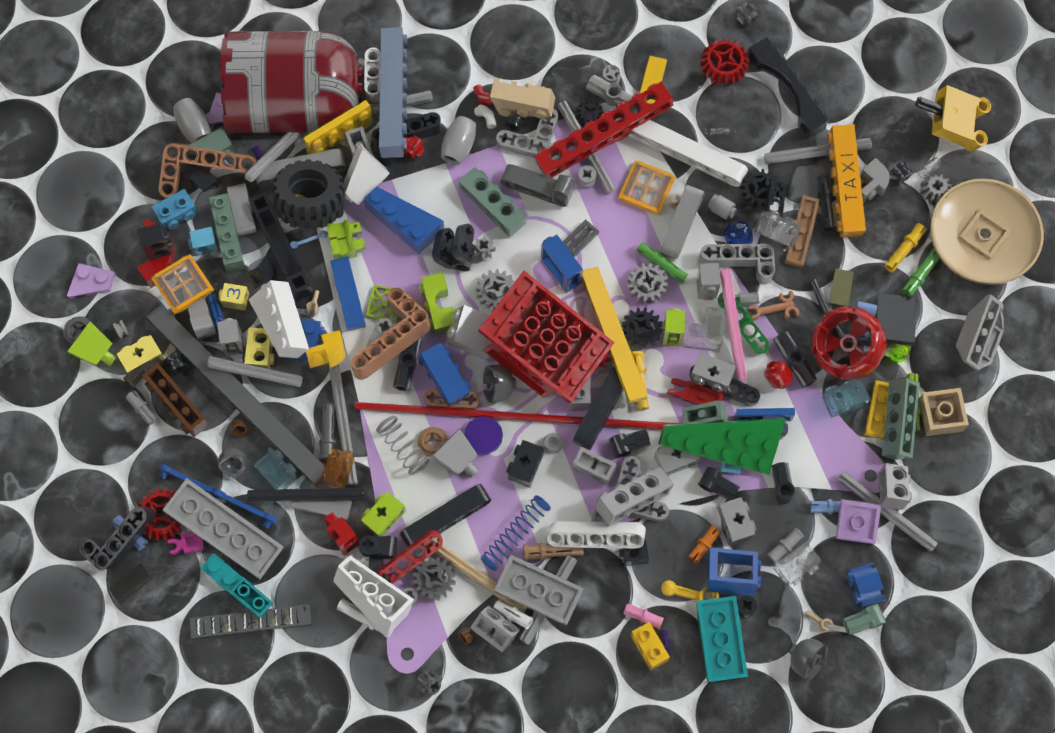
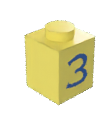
M224 283L223 289L219 291V300L222 306L246 310L249 297L247 287Z

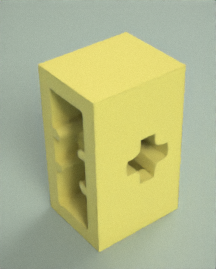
M151 335L141 337L137 343L125 346L117 353L131 378L164 360Z

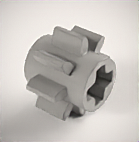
M485 236L480 240L476 238L475 258L479 256L482 258V261L488 257L492 258L491 252L496 251V247L492 246L493 239L488 240Z

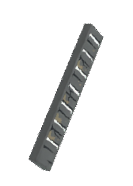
M310 604L272 608L268 609L261 618L251 611L190 618L191 639L312 625Z

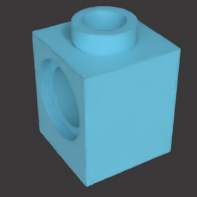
M212 227L189 232L191 239H188L189 248L194 250L196 256L218 251Z

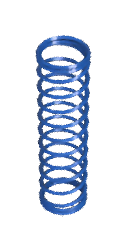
M535 495L534 499H531L532 506H525L527 512L520 511L522 518L515 517L516 523H510L511 529L505 528L506 535L500 534L501 541H494L496 547L489 546L491 553L484 552V555L480 556L483 563L493 571L498 570V567L486 556V553L497 559L501 564L503 562L493 553L491 547L508 558L498 547L496 541L513 552L501 536L508 538L516 546H519L506 530L513 532L521 540H524L523 537L514 530L512 524L521 528L526 534H529L519 524L517 518L523 520L534 529V526L524 518L522 512L528 514L539 523V520L529 512L527 506L536 510L542 517H544V514L534 506L532 501H535L546 511L551 510L550 505L540 496Z

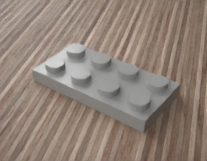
M511 555L494 592L567 626L584 588Z

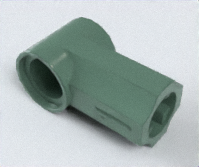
M878 604L869 606L861 610L862 612L842 619L843 626L849 636L868 628H877L886 623Z

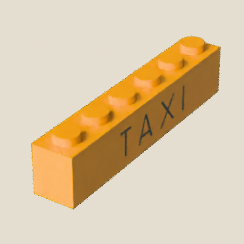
M833 125L830 131L827 132V142L831 146L829 160L832 161L833 167H831L830 173L831 178H834L835 184L832 187L833 196H836L834 211L835 214H838L836 230L840 232V237L863 236L866 227L855 125Z

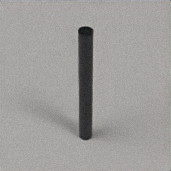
M814 279L809 283L825 315L830 309L817 280ZM836 326L832 331L833 336L842 339L840 330Z

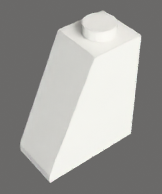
M361 144L357 146L343 183L344 197L351 203L354 201L357 205L390 174L386 167Z

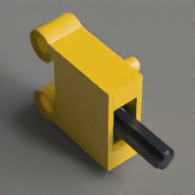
M948 85L936 92L935 102L921 96L917 97L915 105L918 108L934 113L932 135L960 145L969 152H973L987 144L988 137L982 130L974 132L975 119L991 110V104L988 99L975 97Z

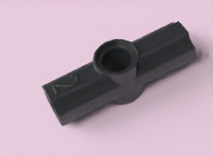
M788 331L776 336L773 342L801 387L805 388L816 382L817 377L805 360L804 352L798 349ZM791 357H797L800 362H793Z
M422 337L399 355V363L393 383V388L405 392L410 390L414 370L417 367L416 362ZM407 359L412 360L410 364L403 363Z

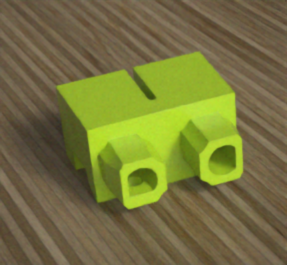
M346 219L342 223L334 224L333 222L332 224H327L334 260L347 256L349 258L357 257L356 252L366 249L363 238L353 240L352 237L353 235L362 234L360 222L349 223V220Z

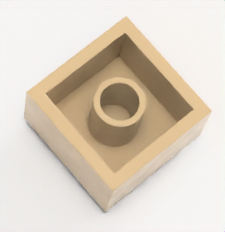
M961 388L925 392L919 397V408H921L925 436L963 432L969 425Z

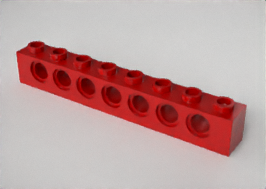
M662 81L657 84L654 83L646 91L635 94L629 101L618 104L614 110L607 111L597 120L586 123L582 129L571 132L567 138L558 140L550 148L539 151L535 156L536 164L544 176L553 178L674 106L673 98ZM650 99L655 100L654 103H647V101ZM633 109H639L637 113L631 112ZM617 118L624 119L622 122H615ZM603 127L608 128L605 132L599 131ZM586 137L592 138L590 141L583 140ZM571 146L576 147L573 151L567 150ZM560 156L558 160H552V157Z

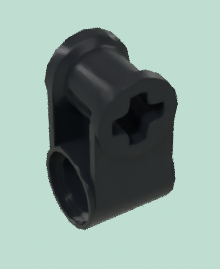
M364 536L359 543L360 553L364 557L393 559L397 556V537ZM366 543H370V550H366Z

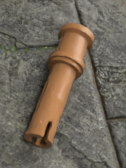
M543 543L531 546L523 544V559L526 562L528 559H540L543 561L546 557L583 556L584 554L583 548L553 547L551 545L546 546Z

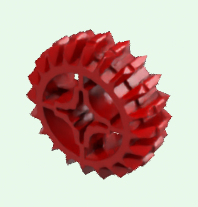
M724 38L721 42L717 39L714 44L710 42L701 54L700 65L702 73H705L706 78L711 77V83L716 80L718 85L721 82L725 86L728 82L732 85L735 83V80L739 82L741 77L746 75L749 67L748 53L744 51V46L738 47V42L733 44L732 39L726 42ZM732 56H734V57L736 58V60L738 61V64H737L736 61L732 58ZM711 60L714 61L713 63L717 65V68L712 65Z
M157 488L156 494L149 491L150 497L147 498L145 495L142 497L144 503L138 502L139 507H150L155 512L154 521L143 533L144 535L148 534L150 539L155 536V539L160 541L163 536V539L167 541L168 535L175 538V531L178 533L182 532L179 527H184L176 520L173 521L166 513L165 516L168 519L164 516L161 517L157 511L162 512L168 502L163 505H157L156 503L159 501H170L176 493L175 490L169 493L168 488H164L162 493ZM163 523L169 525L165 528H155Z

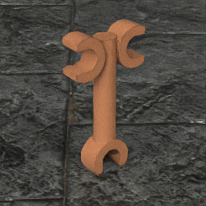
M792 291L788 292V299L783 297V293H780L778 296L779 304L761 308L751 305L747 309L748 312L754 311L756 315L751 316L753 321H756L760 315L785 310L784 318L786 320L790 317L789 312H793L795 318L799 316V309L795 307L792 301L794 298Z

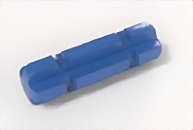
M211 294L207 296L214 326L218 330L217 322H222L224 319L217 295Z

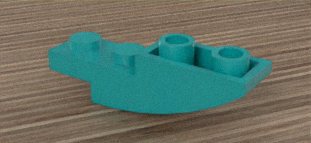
M214 553L200 567L220 587L259 618L273 604L268 597Z

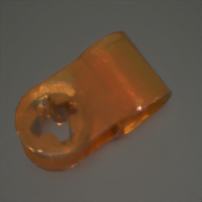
M332 449L329 452L327 464L323 472V480L338 488L345 487L354 463L353 452L350 450L342 452L339 449Z

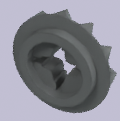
M82 316L70 319L64 327L65 339L73 344L80 335L77 334L74 327L80 330L85 329L91 321Z

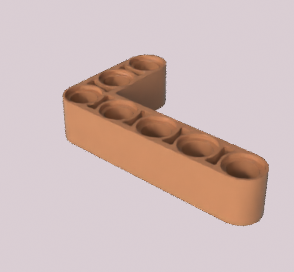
M171 143L163 151L159 193L165 198L177 193L182 163L246 173L249 169L243 166V161L250 159L252 166L257 161L251 155ZM170 147L177 149L178 154L176 157H172L169 154ZM189 150L196 152L195 160L188 158L187 153ZM208 153L214 154L215 161L213 163H209L206 160ZM226 156L233 158L234 163L232 166L225 164L224 159ZM168 165H171L175 168L174 175H169L167 173L166 169ZM165 184H170L173 187L171 194L165 192Z
M395 287L390 289L387 293L390 308L402 321L351 359L350 364L357 379L363 380L371 376L425 335L431 328L427 312L401 288Z

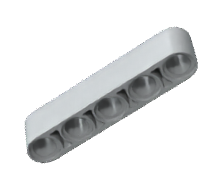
M332 149L273 161L256 178L257 185L263 188L272 186L273 179L278 175V172L282 168L285 169L286 165L294 164L298 160H301V162L306 161V159H311L314 162L316 160L322 161V164L327 163L331 165L332 169L335 168L339 173L343 172L347 168L344 152L342 149Z

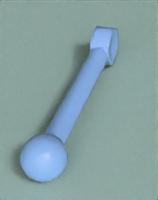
M321 231L320 234L298 242L292 241L290 245L292 249H296L298 245L320 237L326 238L327 232Z

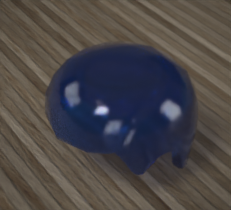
M736 221L727 226L724 231V239L727 244H752L753 231L747 223Z

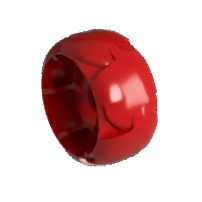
M849 306L839 307L826 313L815 326L811 338V349L816 363L826 373L840 380H857L871 374L884 357L887 345L885 331L877 318L862 308ZM846 321L852 323L850 335H845L842 339L832 336L833 329L839 324ZM869 332L871 335V347L869 352L863 354L864 345L858 338ZM841 347L842 350L850 355L851 366L835 363L828 352Z

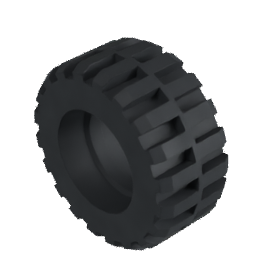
M306 159V161L302 162L298 160L294 164L286 165L285 169L282 168L273 179V207L276 215L285 224L289 223L291 227H299L301 230H317L318 227L324 228L328 223L332 224L342 214L345 205L343 179L335 168L332 169L331 165L327 163L322 164V161L318 160L316 162L311 161V159ZM305 191H314L321 194L315 198L296 196L298 193Z

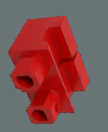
M332 512L323 519L326 523L329 537L335 540L340 552L344 556L359 546L356 534L343 517L338 519Z

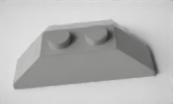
M991 294L987 295L968 312L956 343L962 360L975 370H980L992 364L1004 332L1003 303Z

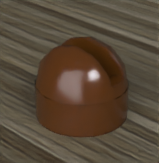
M233 421L231 424L232 434L236 437L246 434L247 427L244 421Z
M465 627L458 631V635L465 645L470 644L475 639V632L471 634L470 631L472 629L470 627Z

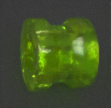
M893 344L889 350V357L896 363H902L909 356L911 348L906 345Z

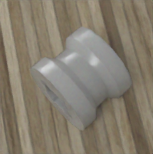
M608 65L603 69L602 79L610 84H619L621 71L616 65Z
M589 165L581 167L578 172L579 185L583 188L593 187L596 182V170Z

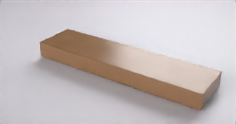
M802 195L784 264L803 268L820 199Z

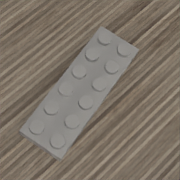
M187 478L163 509L164 513L259 580H261L284 548Z

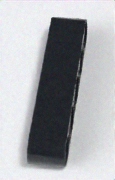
M615 366L611 368L572 441L589 451L592 449L623 392Z
M481 483L477 484L404 528L399 534L406 546L409 547L429 531L435 530L441 534L488 505L492 499Z

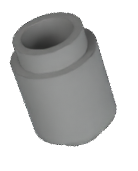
M715 194L708 204L713 213L725 220L733 218L737 211L735 208L736 204L721 195Z

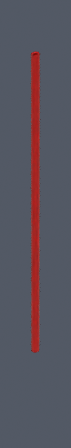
M355 402V409L477 418L484 416L492 419L581 424L584 417ZM607 419L604 426L662 430L664 425L682 423Z

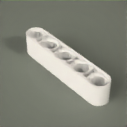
M557 521L551 524L547 541L553 547L640 548L644 544L646 528L638 522H616L608 526L606 522Z

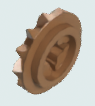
M428 427L419 434L417 440L418 447H420L421 453L429 457L448 440V436L438 427ZM431 435H433L435 441H439V443H436L435 449H433L431 444H428L431 441Z

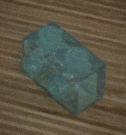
M861 379L856 381L848 380L839 387L837 385L830 386L822 396L831 418L864 407L870 401V397Z

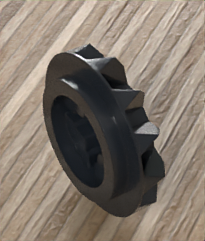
M588 100L584 103L581 102L576 107V120L583 127L586 123L597 120L604 113L602 105L600 106L596 101L590 102ZM586 110H588L589 112L594 111L593 117H591L590 115L585 116L587 112Z

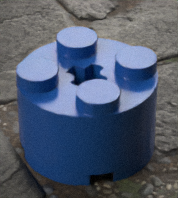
M873 562L849 569L846 576L849 588L853 587L854 595H852L854 603L862 608L886 600L885 595H881L880 592L884 588L876 568L872 569Z

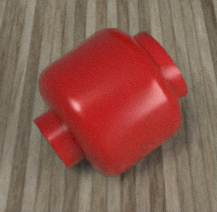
M771 361L767 364L764 371L766 380L775 389H784L792 381V371L784 361Z

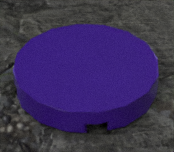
M482 416L475 418L465 428L464 435L478 455H488L495 452L502 444V428L496 420L490 417Z

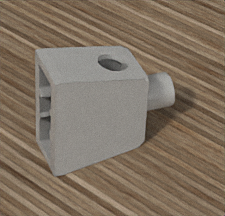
M460 429L430 456L454 475L464 471L471 478L479 471L472 463L478 455Z

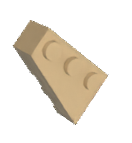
M494 77L490 98L499 115L506 117L509 115L520 117L534 116L537 118L552 117L555 103L552 89L528 85V87L518 86L515 81H511V84L499 82L500 78Z

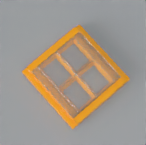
M635 160L618 199L659 215L676 176Z
M191 254L151 277L174 314L180 313L214 291Z

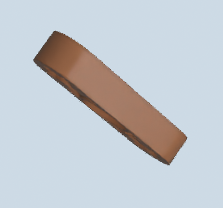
M429 389L424 394V403L428 407L476 410L479 407L480 399L477 393L470 391L469 396L463 400H469L470 397H473V400L476 402H473L472 405H469L468 401H462L463 405H460V400L448 407L444 400V404H441V395L437 389ZM431 395H435V398H437L433 403L430 402V399H427L431 398Z

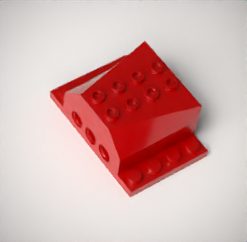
M524 270L478 330L479 333L491 341L483 350L500 365L507 367L514 376L542 398L555 392L569 404L574 400L615 343Z

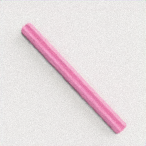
M730 269L720 270V279L733 364L736 366L735 377L736 380L743 382L747 380L732 275Z

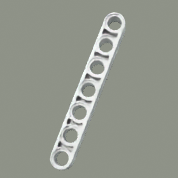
M651 120L633 129L634 133L629 135L637 141L732 186L739 187L748 171L744 164Z

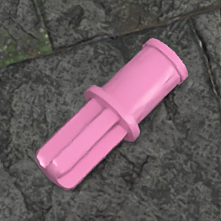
M631 604L626 605L623 613L628 617L641 621L640 624L650 622L653 627L660 629L664 619L648 612V609L643 610Z

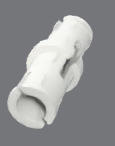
M500 599L493 607L496 612L507 617L508 621H514L525 629H529L533 623L532 617L520 612L519 608L511 607L502 602Z

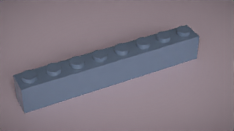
M403 27L381 28L379 149L381 158L403 157L404 149H407V140L404 138V134H407V124L404 123V119H407V108H404V104H407V93H404V89H407V78H404V74H407V63H404V60L408 59L407 49H404V46L408 45L407 34L404 35Z

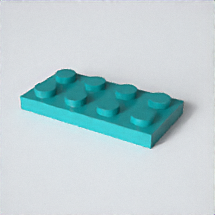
M736 596L695 601L707 682L748 677Z

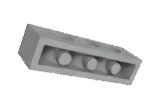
M661 467L654 470L649 469L643 476L639 478L636 476L627 484L618 485L612 492L601 494L598 497L595 509L607 525L610 526L669 495L674 483Z

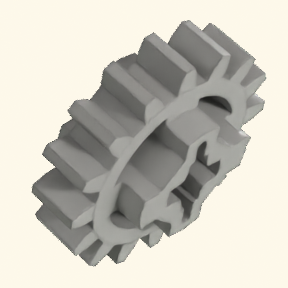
M642 263L641 268L635 266V272L630 271V278L627 280V283H629L628 290H632V297L637 296L636 301L643 299L644 304H646L647 300L654 303V298L660 301L661 295L666 294L665 289H668V283H666L668 276H663L664 270H658L659 265L653 268L652 263H649L648 267ZM660 285L659 289L654 292V289Z
M496 269L495 273L489 270V275L483 273V280H477V298H481V305L487 303V309L490 306L495 308L503 298V295L515 282L511 281L512 275L506 276V271L500 274L498 269Z

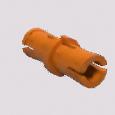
M710 526L703 538H699L697 541V546L688 555L692 560L698 554L694 559L695 563L698 564L707 550L709 551L710 547H712L713 542L722 533L720 529H717L712 534L717 528L716 526Z

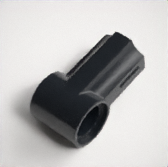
M646 429L627 435L621 433L609 438L615 458L625 457L632 451L651 445Z
M779 462L771 467L776 491L775 498L779 503L787 504L793 498L795 487L792 484L789 463ZM786 490L790 495H782L780 491Z
M712 467L706 468L698 482V485L705 491L714 492L728 501L734 499L740 488L738 485L722 477V474Z

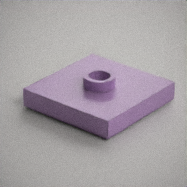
M841 499L835 538L876 544L881 504Z

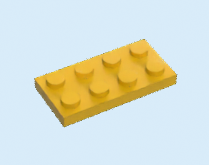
M367 100L304 137L307 154L326 151L329 148L338 146L341 141L346 139V131L363 127V129L368 128L373 119Z

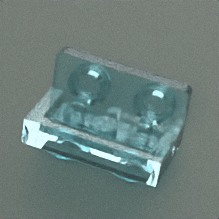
M269 447L267 449L268 453L257 461L254 467L274 489H287L297 480L295 475L297 471L290 463L286 464L282 460L284 456L279 450L276 449L274 451Z

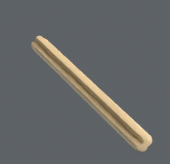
M432 539L431 542L436 544L437 540ZM443 544L440 549L434 552L506 604L519 608V611L522 613L527 610V607L495 593L494 589L497 583Z

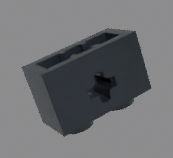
M522 440L521 445L517 444L513 454L516 456L514 462H510L506 473H509L508 480L530 488L543 458L545 448ZM525 460H527V461H528V464H525V466H522L521 463H523Z

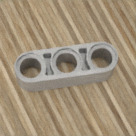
M246 184L227 187L238 237L256 233L257 230L248 200L249 195Z

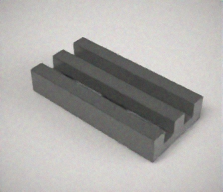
M585 219L563 243L575 258L599 234V230ZM586 226L588 227L570 246H567ZM591 231H593V232L573 251V249H574Z

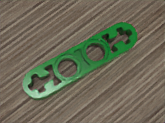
M722 292L718 295L717 301L721 309L726 314L725 305L721 303L723 301ZM735 298V302L738 305L736 306L737 310L743 313V318L738 320L741 335L756 353H766L769 349L768 339ZM747 325H752L755 328V332L751 336L744 333V327ZM759 333L761 336L757 338L760 342H766L764 345L765 349L762 350L760 348L757 350L756 341L754 340L751 343L749 339L754 338Z

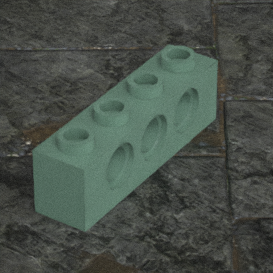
M474 167L459 180V189L509 238L526 224V213L523 209L517 208L508 195L501 193L499 186L494 182L491 183L482 170L479 171ZM478 187H484V188H485V189L482 190V191L477 190ZM491 199H496V200H498V202H496V203H491V202H489V201H490ZM505 211H508V212H510L511 214L508 215V216H505V215H503L502 213L505 212Z
M228 193L209 197L227 273L244 270L246 267Z
M908 378L889 381L882 456L893 460L913 458L920 383Z

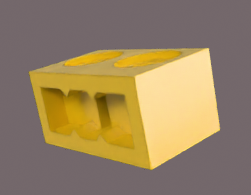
M650 622L632 631L631 638L650 671L668 662L670 657Z

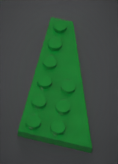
M786 419L664 425L658 444L769 475Z

